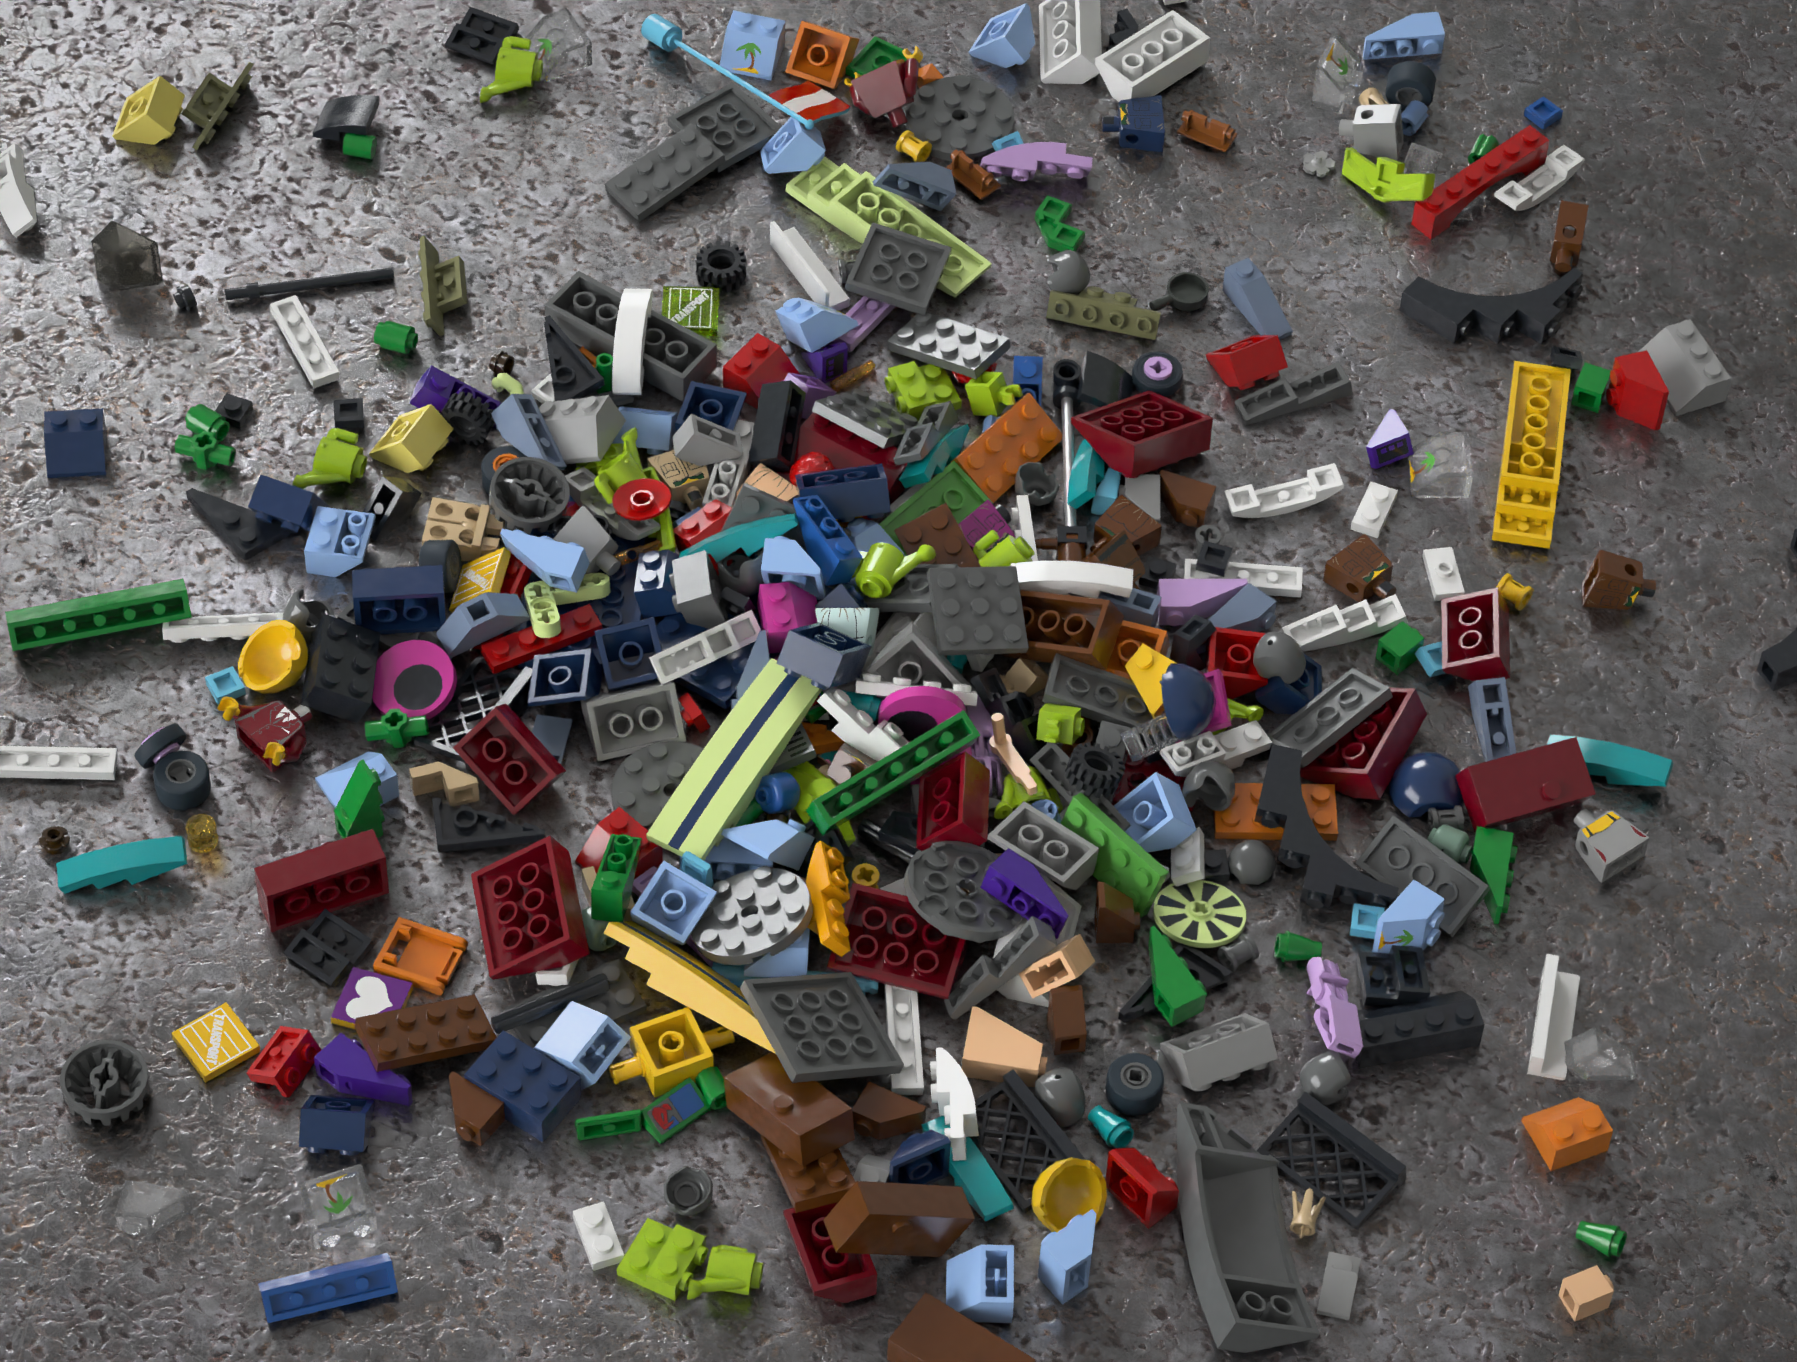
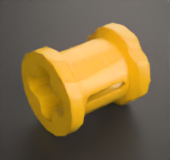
M909 130L904 131L900 135L895 146L898 152L908 154L913 158L914 162H925L932 150L930 142L921 141Z
M1509 573L1505 574L1496 586V588H1499L1503 598L1515 604V608L1519 611L1528 604L1534 591L1532 587H1525L1513 580L1512 575Z
M863 863L853 869L852 881L856 884L879 889L877 883L880 874L874 865Z

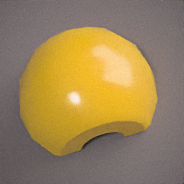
M273 620L259 627L249 637L241 651L238 662L239 677L242 678L247 687L265 694L282 692L296 684L306 670L308 663V649L300 630L286 620Z
M1071 1157L1056 1161L1040 1173L1033 1186L1031 1201L1033 1212L1051 1232H1059L1068 1225L1072 1218L1079 1214L1083 1216L1092 1209L1096 1213V1225L1103 1214L1107 1199L1105 1178L1100 1168L1089 1160Z

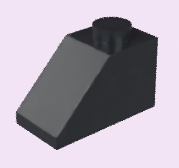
M382 476L363 510L365 513H373L376 516L370 538L379 542L407 520L422 493L402 478Z

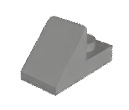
M1334 1252L1328 1253L1317 1314L1349 1320L1361 1258Z

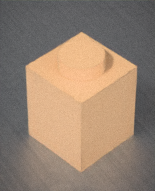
M1598 1265L1564 1278L1558 1296L1573 1320L1578 1321L1609 1308L1614 1287L1610 1278L1607 1275H1603Z

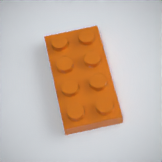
M1027 393L951 462L955 461L994 503L1015 484V477L1019 466L1027 462L1040 461L1062 440V432L1033 396Z
M1235 783V795L1232 798L1231 805L1223 811L1213 810L1215 839L1282 840L1284 828H1268L1259 822H1255L1263 783ZM1301 784L1302 796L1309 817L1324 841H1337L1338 824L1335 784Z

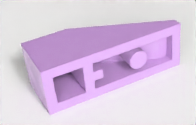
M1159 579L1157 595L1162 597L1158 615L1159 625H1184L1195 614L1203 618L1214 615L1248 584L1247 579Z

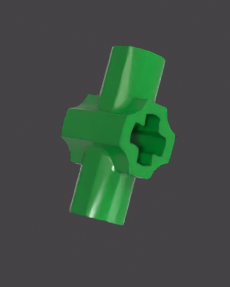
M208 431L194 434L193 437L180 434L175 442V453L193 457V461L197 463V468L207 470L212 466H217L218 463L232 466L236 457L235 448L218 444L213 433Z
M399 708L389 709L385 715L381 716V720L365 722L367 741L386 739V742L393 745L394 748L405 747L409 741H412V737L424 736L429 733L426 715L408 717Z

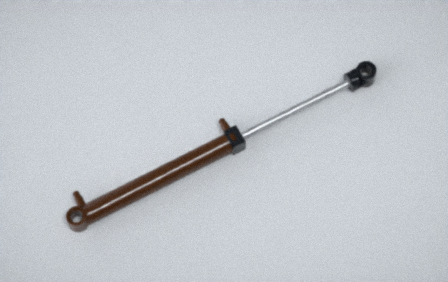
M1069 359L1056 362L1053 367L1051 386L1053 404L1057 408L1062 409L1065 526H1057L1056 538L1035 539L1036 549L1056 550L1057 561L1081 562L1086 557L1087 526H1077L1076 509L1067 504L1069 479L1075 459L1074 426L1071 423V417H1073V409L1081 403L1080 400H1077L1081 367L1077 362ZM1081 716V718L1085 719L1083 735L1079 736L1072 745L1062 743V751L1069 758L1074 748H1077L1079 744L1084 746L1085 743L1090 742L1091 746L1093 745L1092 719Z

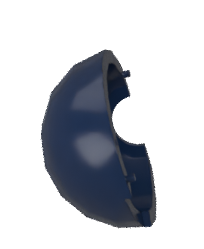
M1170 663L1166 673L1162 674V680L1160 681L1163 705L1171 730L1177 739L1186 741L1196 737L1208 726L1214 716L1216 699L1210 681L1201 671L1183 663Z
M1424 752L1407 757L1398 764L1389 782V794L1395 806L1409 818L1422 817L1432 807L1444 810L1454 809L1455 805H1460L1463 808L1465 804L1455 777L1456 774L1461 772L1453 761L1439 753Z

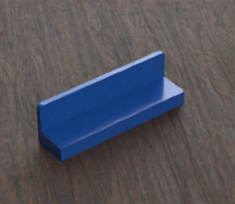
M388 1253L258 1284L267 1323L398 1293L392 1260Z

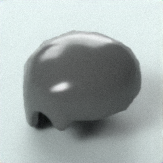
M1027 462L1019 466L1015 477L1016 494L1028 495L1029 504L1034 506H1044L1053 501L1058 493L1059 485L1055 479V474H1047L1043 469V464L1039 462Z
M1255 839L1244 840L1235 845L1227 858L1230 874H1234L1241 884L1258 885L1268 881L1276 867L1274 853L1264 843Z
M684 1166L672 1173L664 1184V1200L670 1209L677 1214L685 1216L696 1215L704 1211L712 1200L713 1183L703 1168L695 1169Z

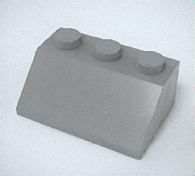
M1691 319L1666 326L1638 351H1648L1669 390L1667 404L1675 416L1726 401L1731 377Z
M609 395L554 402L548 401L539 407L565 464L601 461L626 422Z
M913 622L895 635L867 668L870 674L880 675L881 681L893 682V677L911 679V684L923 685L924 680L941 682L942 688L953 689L954 684L970 685L944 655H938V649Z
M660 681L581 700L586 728L597 761L633 754L637 750L656 742H686L675 684L672 681L661 685Z
M1025 801L990 832L987 838L1004 850L1011 849L1033 864L1039 872L1061 886L1077 890L1094 873L1099 852L1098 847Z
M1246 1013L1160 1043L1161 1050L1180 1084L1193 1091L1206 1090L1212 1086V1082L1221 1079L1222 1081L1236 1079L1240 1077V1072L1248 1069L1252 1071L1264 1069L1269 1066L1268 1062L1278 1059L1269 1023Z

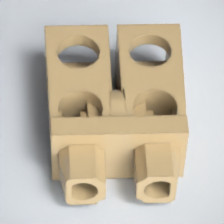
M432 497L422 537V545L428 540H454L459 547L461 561H473L500 549V539L487 537V535L501 536V530L505 529V521L500 522L495 518V515L490 514L489 505L481 504V507L475 504Z

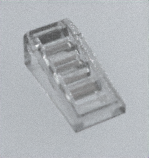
M1166 713L1120 733L1132 762L1141 760L1179 741L1171 730ZM1165 720L1167 721V724L1172 733L1171 737H1169L1167 729L1164 725L1163 721ZM1157 724H1158V726H1159V728H1160V731H1161V733H1162V735H1163V738H1164L1163 741H1161V738H1160V736H1159V733H1158V731H1157V729H1156V726H1155V725H1157ZM1149 728L1156 743L1154 745L1147 731ZM1139 733H1142L1148 748L1144 747Z

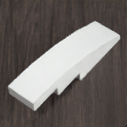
M1032 561L1011 563L1010 565L1017 568L1020 590L1062 595L1072 593L1096 599L1100 591L1127 598L1130 597L1132 592L1133 569L1079 561Z
M1396 594L1371 605L1365 599L1339 610L1336 604L1284 626L1282 629L1284 634L1291 636L1297 641L1304 652L1360 640L1390 630L1402 621L1408 623V620Z
M750 610L649 657L661 685L755 642L761 629L753 611Z

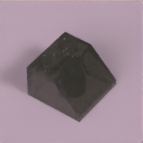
M113 220L91 241L97 280L104 285L122 291L160 285L163 282L157 242Z

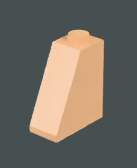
M1078 934L1058 944V946L1027 967L1019 975L1033 999L1050 991L1052 988H1057L1076 979L1095 960L1082 936Z
M972 1006L962 1058V1070L967 1077L1003 1082V1076L1014 1069L1026 1086L1035 1087V1081L1039 1076L1046 1073L1048 1057H1042V1043L981 1008Z

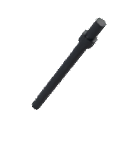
M393 267L260 285H258V282L246 283L247 286L224 289L226 300L241 298L255 300L260 299V296L393 279L394 272Z

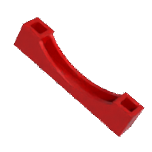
M1531 125L1527 126L1433 189L1432 195L1424 201H1415L1411 225L1432 240L1448 229L1457 215L1490 186L1516 173L1522 172L1528 175L1543 165L1546 161L1549 139Z

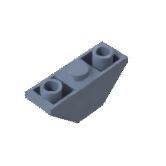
M485 592L458 605L436 632V635L449 658H452L530 620V617L517 594Z

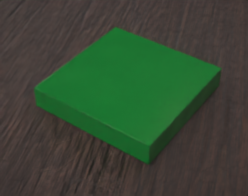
M875 36L846 67V75L855 79L854 72L862 76L894 60L904 59L906 61L907 59L903 55V49Z

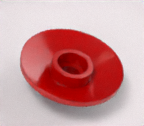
M642 478L632 480L616 490L612 499L613 507L618 515L629 520L641 521L652 519L662 514L669 507L671 492L667 485L655 479Z

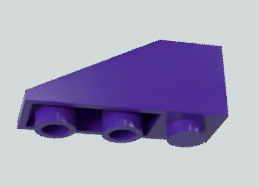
M432 365L417 382L409 404L417 408L432 404L439 413L443 410L450 396L452 397L454 393L459 394V392H464L465 396L471 393L474 399L477 396L482 398L480 402L483 404L487 402L490 405L488 409H493V411L502 403Z
M1009 848L989 866L980 888L1027 920L1034 916L1050 925L1055 938L1058 939L1069 915L1035 866Z
M340 1033L314 1057L316 1075L341 1093L407 1106L413 1103L412 1086L408 1079L401 1074L396 1075L390 1069L376 1072L368 1053L355 1039L350 1040Z

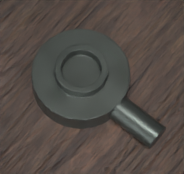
M1191 272L1178 273L1169 279L1166 295L1150 301L1149 306L1153 311H1158L1169 305L1185 311L1197 310L1204 306L1208 300L1209 285L1198 274Z

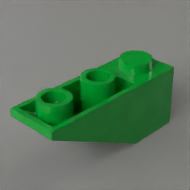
M364 759L358 762L334 810L336 829L342 839L370 829L374 830L377 838L383 836L382 823L385 822V818L380 809L383 799L378 790L381 780L374 768L369 769Z
M1477 826L1470 871L1491 888L1483 900L1494 924H1499L1501 913H1508L1511 895L1505 894V889H1511L1514 870H1509L1508 868L1509 863L1515 864L1518 846L1512 845L1513 832Z
M611 834L591 889V919L623 922L630 901L642 838L631 837L625 834Z
M1155 925L1150 928L1148 946L1154 1003L1171 1027L1204 1011L1207 992L1202 982L1195 980L1189 972L1186 961L1182 957H1178L1174 952L1169 938L1164 934L1161 935Z

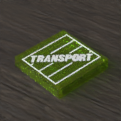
M663 286V316L700 336H717L719 288Z

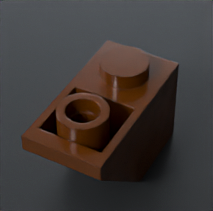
M1062 985L1050 989L1047 1027L1054 1055L1085 1051L1087 1031L1081 985Z

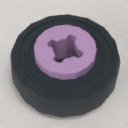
M1160 351L1146 353L1135 361L1132 369L1133 384L1141 393L1150 390L1164 397L1170 396L1181 386L1183 380L1182 365L1177 358L1168 353Z
M176 723L162 727L149 735L141 743V746L135 752V759L143 768H150L156 765L162 757L171 752L178 751L186 740L187 735Z

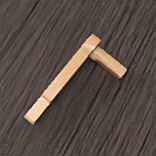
M1001 713L993 714L991 719L994 735L989 740L991 752L999 756L1017 783H1021L1029 795L1036 794L1038 792L1037 784L1031 777V770L1012 745L1011 736L1005 732L1003 715Z

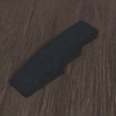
M996 668L971 678L970 680L990 716L992 717L995 713L1003 715L1005 732L1011 736L1012 745L1030 766L1035 767L1030 759L1048 743L1043 740H1036L1039 713L1031 717L1029 716L1018 691L1008 694Z

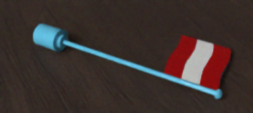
M652 14L642 24L641 33L647 40L668 52L673 51L678 46L798 120L805 125L807 130H811L814 124L821 120L843 115L850 110L851 106L809 80L800 85L779 89L766 95L681 42L682 30L660 15Z

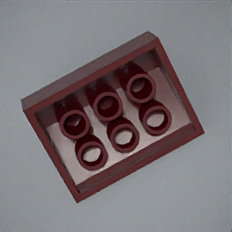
M1149 390L1071 417V423L1110 468L1121 472L1124 477L1137 478L1143 473L1156 471L1165 465L1175 464L1179 460L1195 457L1201 452L1210 450L1213 418Z
M814 412L801 425L794 463L801 456L810 452H820L826 455L832 462L835 470L882 463L887 477L890 505L905 490L899 479L908 463L895 464L893 459L898 448L891 446L883 449ZM790 471L776 473L790 482ZM867 515L862 516L863 518H865V519H867V520L874 521V522H877V521L880 519V518H867Z
M1389 687L1393 697L1384 703L1381 708L1364 719L1357 727L1339 739L1337 743L1319 755L1313 762L1304 768L1300 767V777L1317 784H1335V791L1352 798L1380 800L1398 764L1402 761L1427 716V712L1416 689Z
M551 836L543 838L471 874L491 979L563 967L590 954L570 853Z
M853 883L849 893L850 899L846 903L843 914L845 926L849 931L848 940L851 950L842 957L831 951L827 969L840 973L851 972L856 977L948 1000L966 956L970 940L942 934L939 929L928 923L917 913L907 896Z

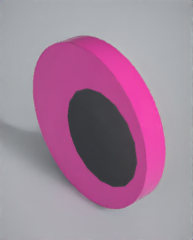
M424 640L401 642L388 649L377 660L372 700L383 715L389 709L399 708L408 717L426 715L427 720L439 714L454 695L457 683L455 667L447 653L432 642Z
M931 686L908 687L893 692L881 702L878 710V724L883 720H886L888 723H894L903 732L902 736L908 742H911L962 710L966 712V707L958 696L947 690Z

